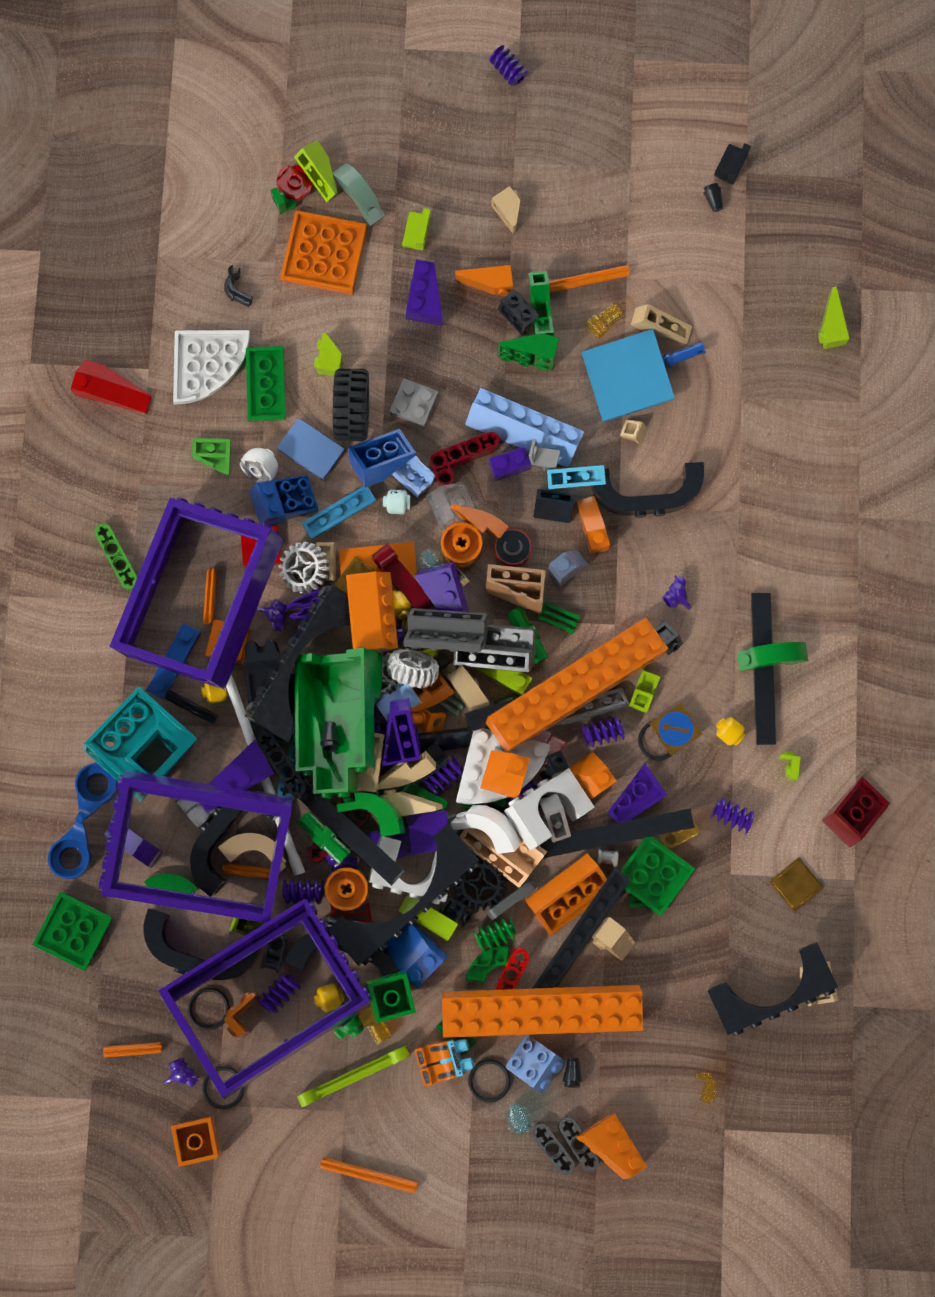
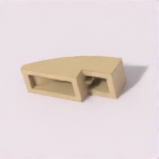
M425 751L421 754V760L397 763L379 777L378 789L393 788L414 782L436 769V762Z

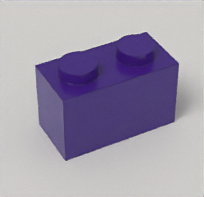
M522 447L489 458V467L496 482L530 470L531 462L526 448Z

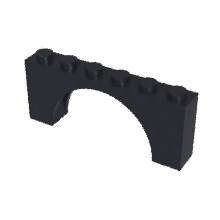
M817 941L799 949L803 964L801 981L796 991L782 1003L773 1006L750 1004L739 998L726 981L708 989L710 998L727 1035L733 1034V1036H737L744 1032L743 1028L748 1026L755 1028L761 1025L762 1020L769 1018V1020L776 1019L781 1016L780 1012L785 1010L788 1013L798 1009V1005L806 1002L807 1005L817 1001L816 997L824 994L826 997L836 992L835 988H838V985Z

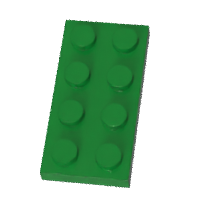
M283 346L246 348L248 422L286 420Z

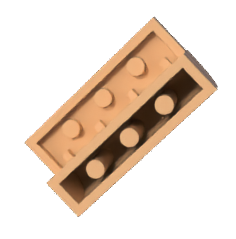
M468 828L460 835L461 840L472 852L481 859H486L488 864L492 863L494 869L498 867L497 871L503 873L504 877L519 888L547 853L540 846L529 850L521 836L522 843L515 852L497 854L491 838L482 830Z

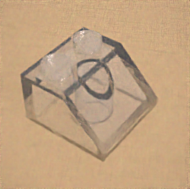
M465 482L439 486L426 496L441 530L454 523H466L450 508L451 504L465 505L477 509Z

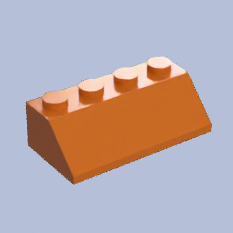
M367 572L346 575L353 649L366 648L381 653L398 649L391 573Z
M587 853L525 899V901L548 934L552 936L587 909L607 879L597 863Z

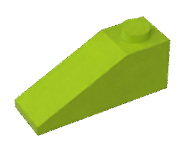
M316 140L303 147L294 158L327 203L338 192L329 157Z
M837 286L833 287L829 293L821 329L818 334L819 342L823 343L824 349L843 346L849 341Z
M473 667L476 671L509 691L516 693L519 697L525 694L533 678L521 671Z

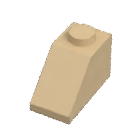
M509 186L492 198L491 206L509 230L515 233L521 197L516 190L513 191Z

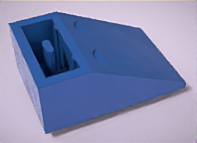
M308 475L258 482L249 490L259 525L261 523L275 524L319 510Z

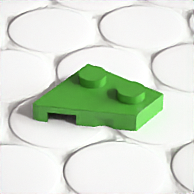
M193 438L192 458L226 476H230L231 439Z

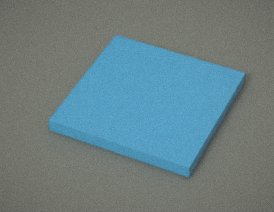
M653 329L582 352L603 423L675 400Z

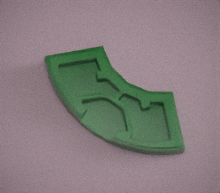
M159 874L143 881L148 887L190 894L199 890L190 880L176 874Z
M510 946L493 947L492 950L488 949L486 952H482L470 965L465 980L485 983L487 975L493 969L506 965Z

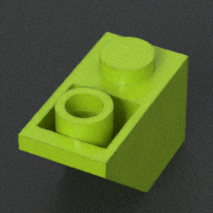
M322 333V339H318L317 350L320 351L319 357H315L314 368H317L319 375L334 377L335 370L342 368V354L326 333Z

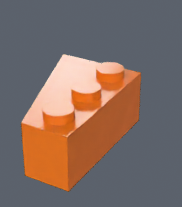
M616 1114L604 1117L576 1137L588 1146L590 1151L605 1161L604 1163L622 1179L632 1178L647 1167Z

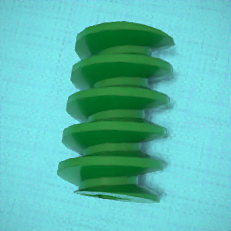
M510 916L508 917V923L501 919V926L494 922L493 929L488 924L486 925V931L481 927L479 928V934L473 930L478 946L483 952H486V946L492 950L493 943L500 947L501 940L508 944V937L515 941L516 931Z

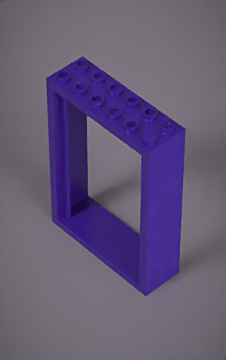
M180 497L177 499L169 498L109 647L126 657L225 690L284 540L279 536V532L272 530V526L266 523H261V525L255 524V521L252 519L244 518L242 520L233 513L228 512L226 515L221 510L213 507L206 509L204 505L194 502L193 505ZM185 518L257 540L205 671L133 647Z
M125 770L124 775H120L116 791H120V793L116 795L113 804V810L116 811V814H113L109 830H113V832L109 833L106 843V850H109V853L105 854L102 869H105V872H102L98 889H102L101 896L267 923L270 921L292 809V800L290 798ZM135 792L279 816L280 819L263 906L196 895L195 892L190 894L118 882Z
M303 899L158 990L223 1099L237 1092L370 1005V993L365 986L361 988L359 985L360 978L354 969H349V960L344 952L339 953L337 950L339 947L333 935L329 937L327 934L328 927L322 918H317V909L312 901L308 903L306 899ZM302 922L350 1000L291 1039H285L283 1044L223 1082L176 1001Z

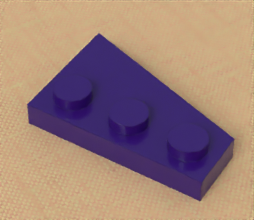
M645 763L608 811L615 824L630 821L667 795Z

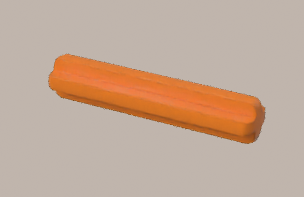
M211 568L207 569L203 613V623L206 625L213 624L218 572L216 569Z
M223 863L222 872L225 874L268 879L269 868Z
M162 1042L106 1046L103 1048V1055L107 1058L162 1053L163 1045Z

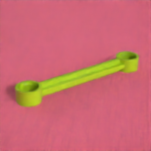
M404 1045L386 1055L298 1095L297 1098L301 1107L307 1106L335 1091L410 1057L407 1046Z

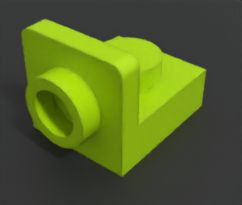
M784 752V754L778 756V760L789 761V764L785 766V775L787 776V781L795 782L799 778L801 757L795 756L794 752Z

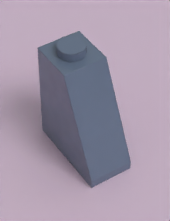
M578 550L567 551L549 564L548 574L557 586L561 587L586 568L589 563Z

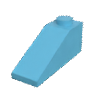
M604 465L547 470L549 489L606 484Z

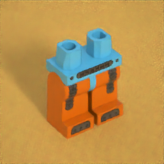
M454 1037L421 1045L414 1049L418 1065L422 1067L420 1072L425 1087L463 1076L465 1072L474 1068L472 1057L462 1059L460 1053L469 1050L467 1039H456Z

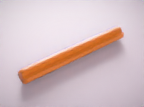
M626 265L549 281L550 292L630 276V268Z
M326 1157L322 1158L320 1164L321 1169L415 1193L418 1186L416 1181Z

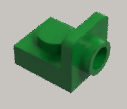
M277 187L270 190L280 215L296 207L295 201L286 198L284 193H280Z

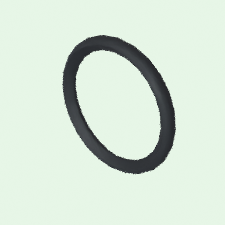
M647 723L641 729L638 736L640 750L651 760L662 761L672 756L670 754L662 757L652 756L644 749L642 737L645 730L650 727V724Z
M204 988L197 991L190 999L188 1014L191 1022L198 1028L214 1030L225 1023L223 1019L226 1015L224 1014L222 1020L213 1026L201 1025L195 1020L192 1013L194 1000L202 993L214 992L220 995L225 1002V1013L230 1009L229 1001L218 989Z
M496 1060L480 1061L469 1074L468 1083L470 1091L477 1099L489 1103L500 1100L507 1094L510 1087L508 1070L502 1063ZM484 1064H495L505 1073L506 1086L504 1091L497 1097L484 1098L473 1087V1075Z
M227 1066L216 1068L217 1072L229 1071L233 1074L238 1073L235 1069ZM208 1074L206 1075L202 1091L209 1105L217 1109H229L240 1102L243 1097L244 1087L240 1089V1093L234 1102L228 1105L214 1103L207 1094V1082L210 1077Z

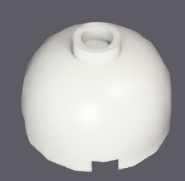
M250 449L240 462L243 472L250 478L252 475L258 478L257 483L273 480L278 472V462L274 453L269 449Z

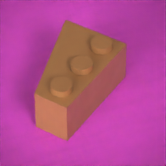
M488 564L486 593L541 614L545 570Z

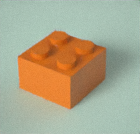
M214 1115L171 1126L179 1167L216 1159L221 1156Z

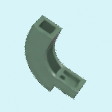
M345 163L332 172L340 189L344 190L352 198L368 225L371 226L385 216L378 204L377 197L363 177L351 165Z

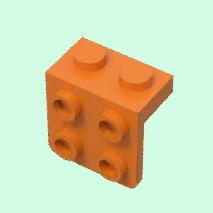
M246 993L240 999L241 1004L236 1007L232 1006L225 1013L226 1017L223 1020L229 1026L227 1030L234 1038H245L250 1033L238 1017L257 998L261 997L258 993Z

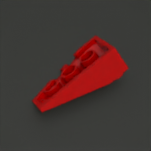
M85 360L76 370L70 388L75 396L147 414L152 398L151 395L105 365Z

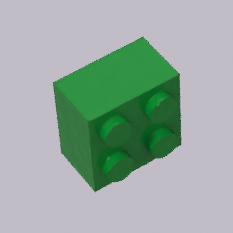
M404 971L365 981L366 989L371 995L369 1001L376 1023L416 1013L407 973Z

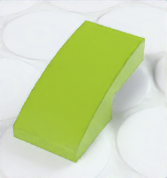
M642 670L629 706L647 713L661 676Z

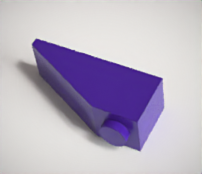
M108 828L104 835L108 838L109 833H112L113 830ZM128 828L124 850L147 867L152 868L163 851Z

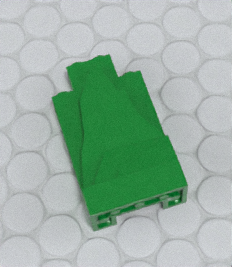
M366 648L348 649L344 654L324 656L313 653L299 654L295 661L296 771L303 772V776H313V794L321 795V798H333V794H338V797H350V793H357V772H367L368 768H375L374 706L381 695L382 653ZM329 721L336 723L340 744L334 752L323 751L322 746H320L324 724Z

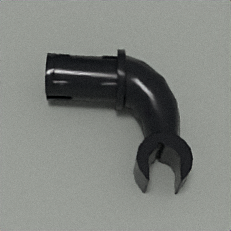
M233 265L228 268V277L224 283V291L231 299V302L236 301L249 307L253 296L235 288V280L240 278L241 271L239 268L238 272L233 274Z

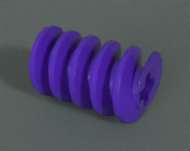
M501 45L491 54L489 62L494 64L495 69L503 75L505 80H508L510 85L515 86L524 80L529 71L526 69L522 72L524 65L517 66L520 60L515 59L513 61L515 55L510 54L508 56L510 49L503 50L504 45Z
M616 717L612 718V723L609 719H605L604 724L602 721H598L597 727L593 722L590 723V728L586 724L582 726L586 746L590 743L592 747H595V741H598L601 746L603 739L609 744L610 737L617 742L618 735H620L622 740H625L621 720L619 719L618 721Z
M453 755L451 756L453 762L448 760L447 767L442 766L440 771L434 772V776L430 775L427 777L428 781L423 780L428 789L437 796H440L439 789L444 792L446 791L445 784L452 787L451 780L458 782L457 775L461 777L463 775L464 769Z
M722 797L717 801L710 818L717 815V822L724 818V825L730 821L732 829L738 825V832L745 828L746 835L753 823L754 811H750L747 814V808L745 807L740 811L739 804H736L734 807L733 801L725 804L726 798Z
M286 879L283 880V898L286 904H289L291 899L294 904H297L299 899L300 901L308 899V902L312 901V903L316 899L317 904H321L324 896L323 880L321 885H318L317 879L314 880L313 885L310 884L309 879L306 880L305 885L302 884L301 879H299L297 885H295L293 879H291L289 885H287Z
M286 971V977L281 974L279 975L281 982L273 981L275 988L268 986L269 994L262 993L264 1000L257 998V1001L269 1013L277 1014L279 1011L276 1006L283 1008L282 1000L286 1002L290 1000L287 994L294 996L293 988L301 989L298 982Z

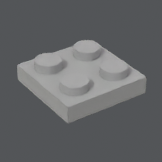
M403 378L389 412L394 416L425 427L438 396V391Z

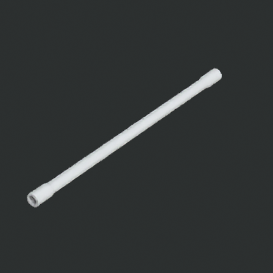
M231 673L226 688L245 740L249 746L256 739L250 722L245 717L246 711ZM270 777L261 781L265 792L276 795ZM278 816L277 819L275 820V822H276V824H277V827H278L279 819H280L279 816ZM287 829L284 846L293 874L296 876L304 873L305 869L296 851L290 831Z

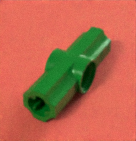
M522 607L516 608L507 614L513 627L535 628L530 623ZM536 628L534 665L549 658Z
M309 811L297 822L312 837L311 840L323 851L325 850L339 864L351 853L336 838L337 836L326 825L323 826Z

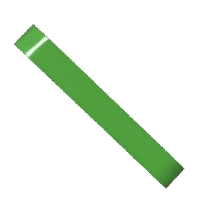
M99 524L95 528V536L121 585L126 590L132 591L137 575L111 527L107 524ZM102 529L107 531L106 534L110 540L106 541L104 536L100 535ZM111 544H115L118 547L117 552L114 554L108 553V547ZM125 561V569L118 570L116 568L117 562ZM128 572L129 577L135 579L132 581V586L125 584L128 581L123 574Z

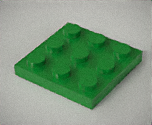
M647 837L643 839L620 872L631 879L624 890L661 917L695 868L655 838Z
M60 891L32 945L86 971L114 917Z

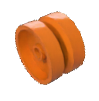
M454 523L447 527L442 534L440 541L441 553L446 563L455 562L456 567L459 569L469 568L481 556L483 544L481 534L477 528L469 523Z
M340 868L328 877L325 884V895L330 906L335 911L343 914H352L360 911L367 903L369 887L364 875L358 870ZM350 889L351 893L347 892L344 894V890Z

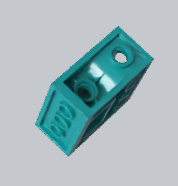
M138 686L84 743L83 751L118 781L120 775H124L125 770L148 774L134 761L157 738L173 752L153 774L165 777L194 746L197 738ZM133 714H139L141 718H136ZM120 728H126L128 732H121ZM106 742H112L115 746L109 747L106 745ZM135 792L134 797L142 802L148 794Z

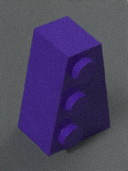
M416 259L406 308V320L443 326L435 263Z
M455 562L419 570L414 577L437 610L470 612Z
M410 698L390 701L382 766L421 760V747Z

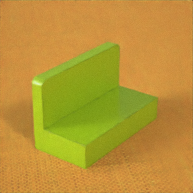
M423 208L422 214L409 212L402 242L403 247L424 251L431 219V209Z

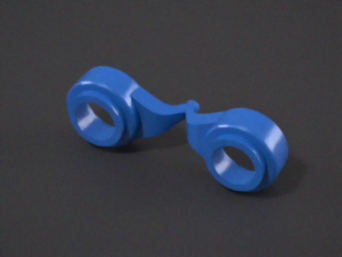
M98 763L88 764L78 772L75 779L78 816L75 818L73 827L52 845L48 853V865L51 871L64 879H77L89 870L92 854L88 844L84 820L96 813L105 803L111 801L117 793L118 781ZM96 774H104L109 782L107 791L99 796L92 795L88 789L90 778ZM73 847L80 851L82 860L76 869L67 870L62 865L61 856L65 850Z

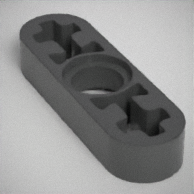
M531 879L486 912L491 920H494L535 890L537 885Z
M572 1117L562 1118L559 1122V1129L581 1166L587 1171L595 1170L599 1165L597 1155L592 1151H588V1156L595 1158L593 1161L594 1165L591 1167L589 1164L585 1165L586 1159L584 1155L579 1157L578 1154L585 1152L589 1147L584 1145L580 1150L575 1149L573 1142L579 1134L572 1136L569 1140L570 1132L567 1129L563 1130L565 1121H568V1123L573 1122L572 1130L574 1133L578 1130L579 1134H581L582 1131Z
M537 1123L534 1125L532 1136L559 1173L562 1175L571 1174L574 1171L575 1164L570 1155L546 1124ZM545 1128V1136L547 1138L552 1136L553 1139L548 1140L543 1146L541 1143L545 1141L541 1136H536V1129ZM551 1143L559 1146V1151L555 1155H551L547 1151V1147ZM564 1152L565 1155L561 1157L565 1162H571L569 1164L570 1169L566 1170L564 1168L561 1170L562 1164L559 1159L557 1162L553 1159L558 1158Z

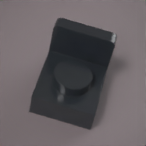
M666 621L655 628L668 647L667 655L676 652L683 644L680 635Z
M557 751L545 757L548 765L545 767L546 770L541 772L540 775L544 780L569 768L562 751Z
M448 895L439 913L464 927L471 920L474 910Z

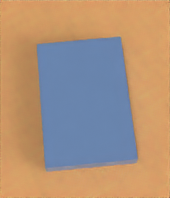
M299 418L277 446V450L321 480L325 479L345 451L344 448Z

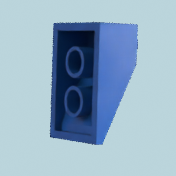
M400 429L348 447L349 463L365 488L384 481L416 456L415 450Z
M414 923L411 926L405 925L402 928L404 932L398 938L394 939L392 937L388 940V946L385 948V951L400 972L404 971L407 973L408 981L418 989L449 956Z

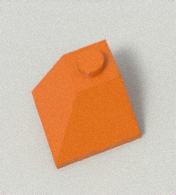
M491 750L480 789L511 798H519L530 758Z
M591 752L569 768L590 801L617 782L607 766L594 752Z

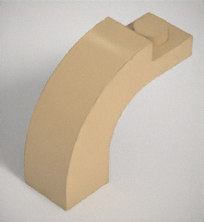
M454 662L441 670L443 676L462 698L469 711L491 705L462 665H454Z
M242 833L226 840L218 848L231 863H234L242 855L251 851L262 852L272 861L275 841L257 833ZM283 856L280 866L281 873L288 868L285 865L287 860Z

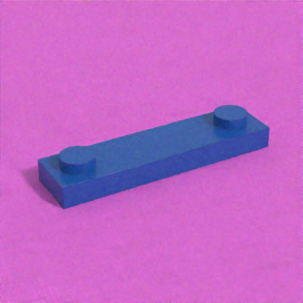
M183 623L165 657L184 664L201 632ZM158 668L146 691L165 700V694L171 689L178 674Z

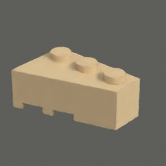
M610 917L602 921L591 937L594 939L592 943L601 950L607 949L621 961H623L636 943L629 936L630 934L626 929Z

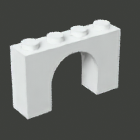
M569 768L564 772L561 771L551 776L553 779L550 781L547 778L537 784L538 789L535 791L533 788L523 793V799L515 798L508 803L510 807L504 810L529 850L534 849L552 837L538 812V803L542 796L557 794L572 822L594 808V805Z
M380 836L377 846L396 862L401 841ZM437 851L435 852L429 875L420 883L407 884L398 878L391 886L372 867L368 882L372 883L371 887L383 890V887L386 886L391 888L390 892L401 895L402 891L410 893L409 897L420 900L432 881ZM447 894L441 900L437 897L432 903L439 905L440 901L446 902Z

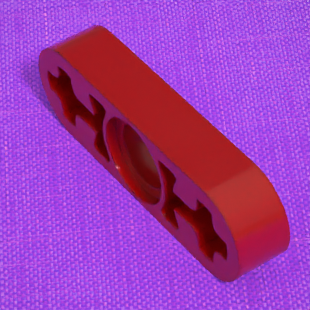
M517 947L512 951L494 990L503 989L505 984L502 980L507 984H512L511 987L507 985V990L515 989L529 962V954L525 948ZM522 952L525 959H521L518 963V966L521 968L518 969L515 965H510L511 962L513 964L516 963L517 957L515 955H519ZM510 969L517 972V976L513 980L506 978V972Z

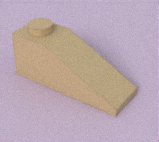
M649 304L635 308L631 322L632 326L644 332L653 329L656 336L684 344L688 343L692 329L691 325Z
M395 789L385 790L384 795H381L395 805L401 816L443 809L439 803L403 791L396 792Z

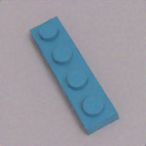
M362 486L302 522V525L311 540L372 505L376 502V499L368 487Z

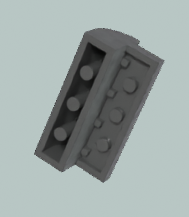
M412 608L408 615V632L404 638V646L413 649L429 648L431 650L446 649L452 652L458 650L470 653L481 652V650H485L487 642L488 613Z
M488 624L485 650L476 653L455 651L454 665L529 672L533 667L536 655L535 628Z

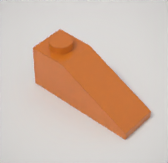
M511 265L455 271V281L494 295L499 294V296H506L513 291Z
M595 496L576 500L590 555L608 551L610 543Z

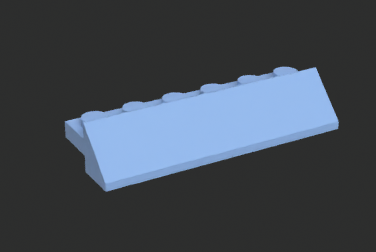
M480 388L475 401L472 403L465 424L483 433L495 432L500 440L518 448L525 447L528 452H530L533 439H536L538 447L559 450L558 465L569 468L584 434V431L482 388Z

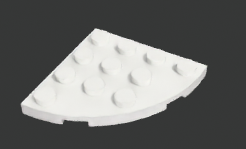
M250 330L175 331L174 405L202 400L213 395L228 384L236 375L246 357V349L249 347Z
M483 728L473 731L456 803L478 805L497 802L508 797L480 789L491 750L505 752L489 729ZM530 740L511 752L530 758L522 788L533 779L542 767L550 744Z

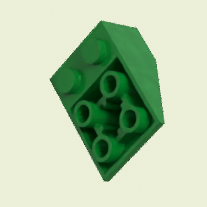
M539 333L499 342L498 357L505 362L515 361L525 367L531 365L541 371H552L559 338Z

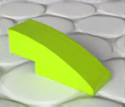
M408 894L398 911L403 914L406 913L419 900L409 897ZM433 908L429 909L426 913L422 910L417 915L419 918L416 921L417 923L449 941L458 926L456 922Z

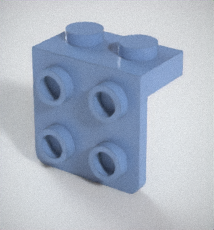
M526 1035L506 1064V1068L543 1094L550 1087L555 1075L561 1071L565 1060L531 1036Z

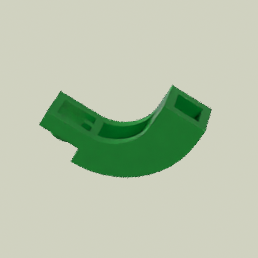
M547 271L530 272V306L539 314L538 319L532 323L533 331L535 334L542 333L554 336Z
M806 642L768 644L737 652L739 670L743 672L766 666L794 665L809 661Z
M371 792L354 793L355 800L354 798L343 799L342 804H337L338 812L355 809H366L372 812L379 822L381 837L405 833L403 820L398 809L384 796Z

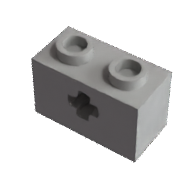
M554 794L540 799L539 804L546 827L552 834V837H550L552 842L571 837L564 808L558 795Z

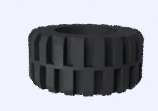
M339 368L335 370L332 419L333 436L337 441L363 442L368 437L370 392L369 372L366 369Z

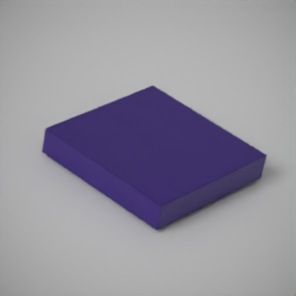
M447 810L407 815L412 854L437 851L436 840L433 836L448 824Z

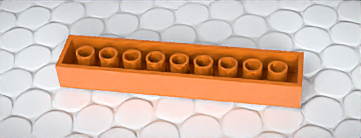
M644 618L488 716L486 724L505 752L511 753L662 657L668 650V647L648 619Z
M640 985L446 991L442 992L443 1037L643 1031L642 990Z

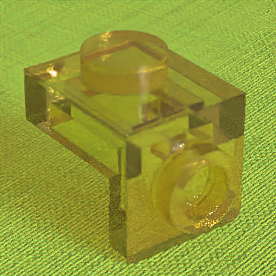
M701 1071L700 1075L695 1073V1078L705 1081L700 1101L710 1104L711 1100H715L717 1089H715L717 1081L712 1079L713 1075Z

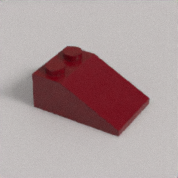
M862 776L821 821L850 848L866 836L890 803Z

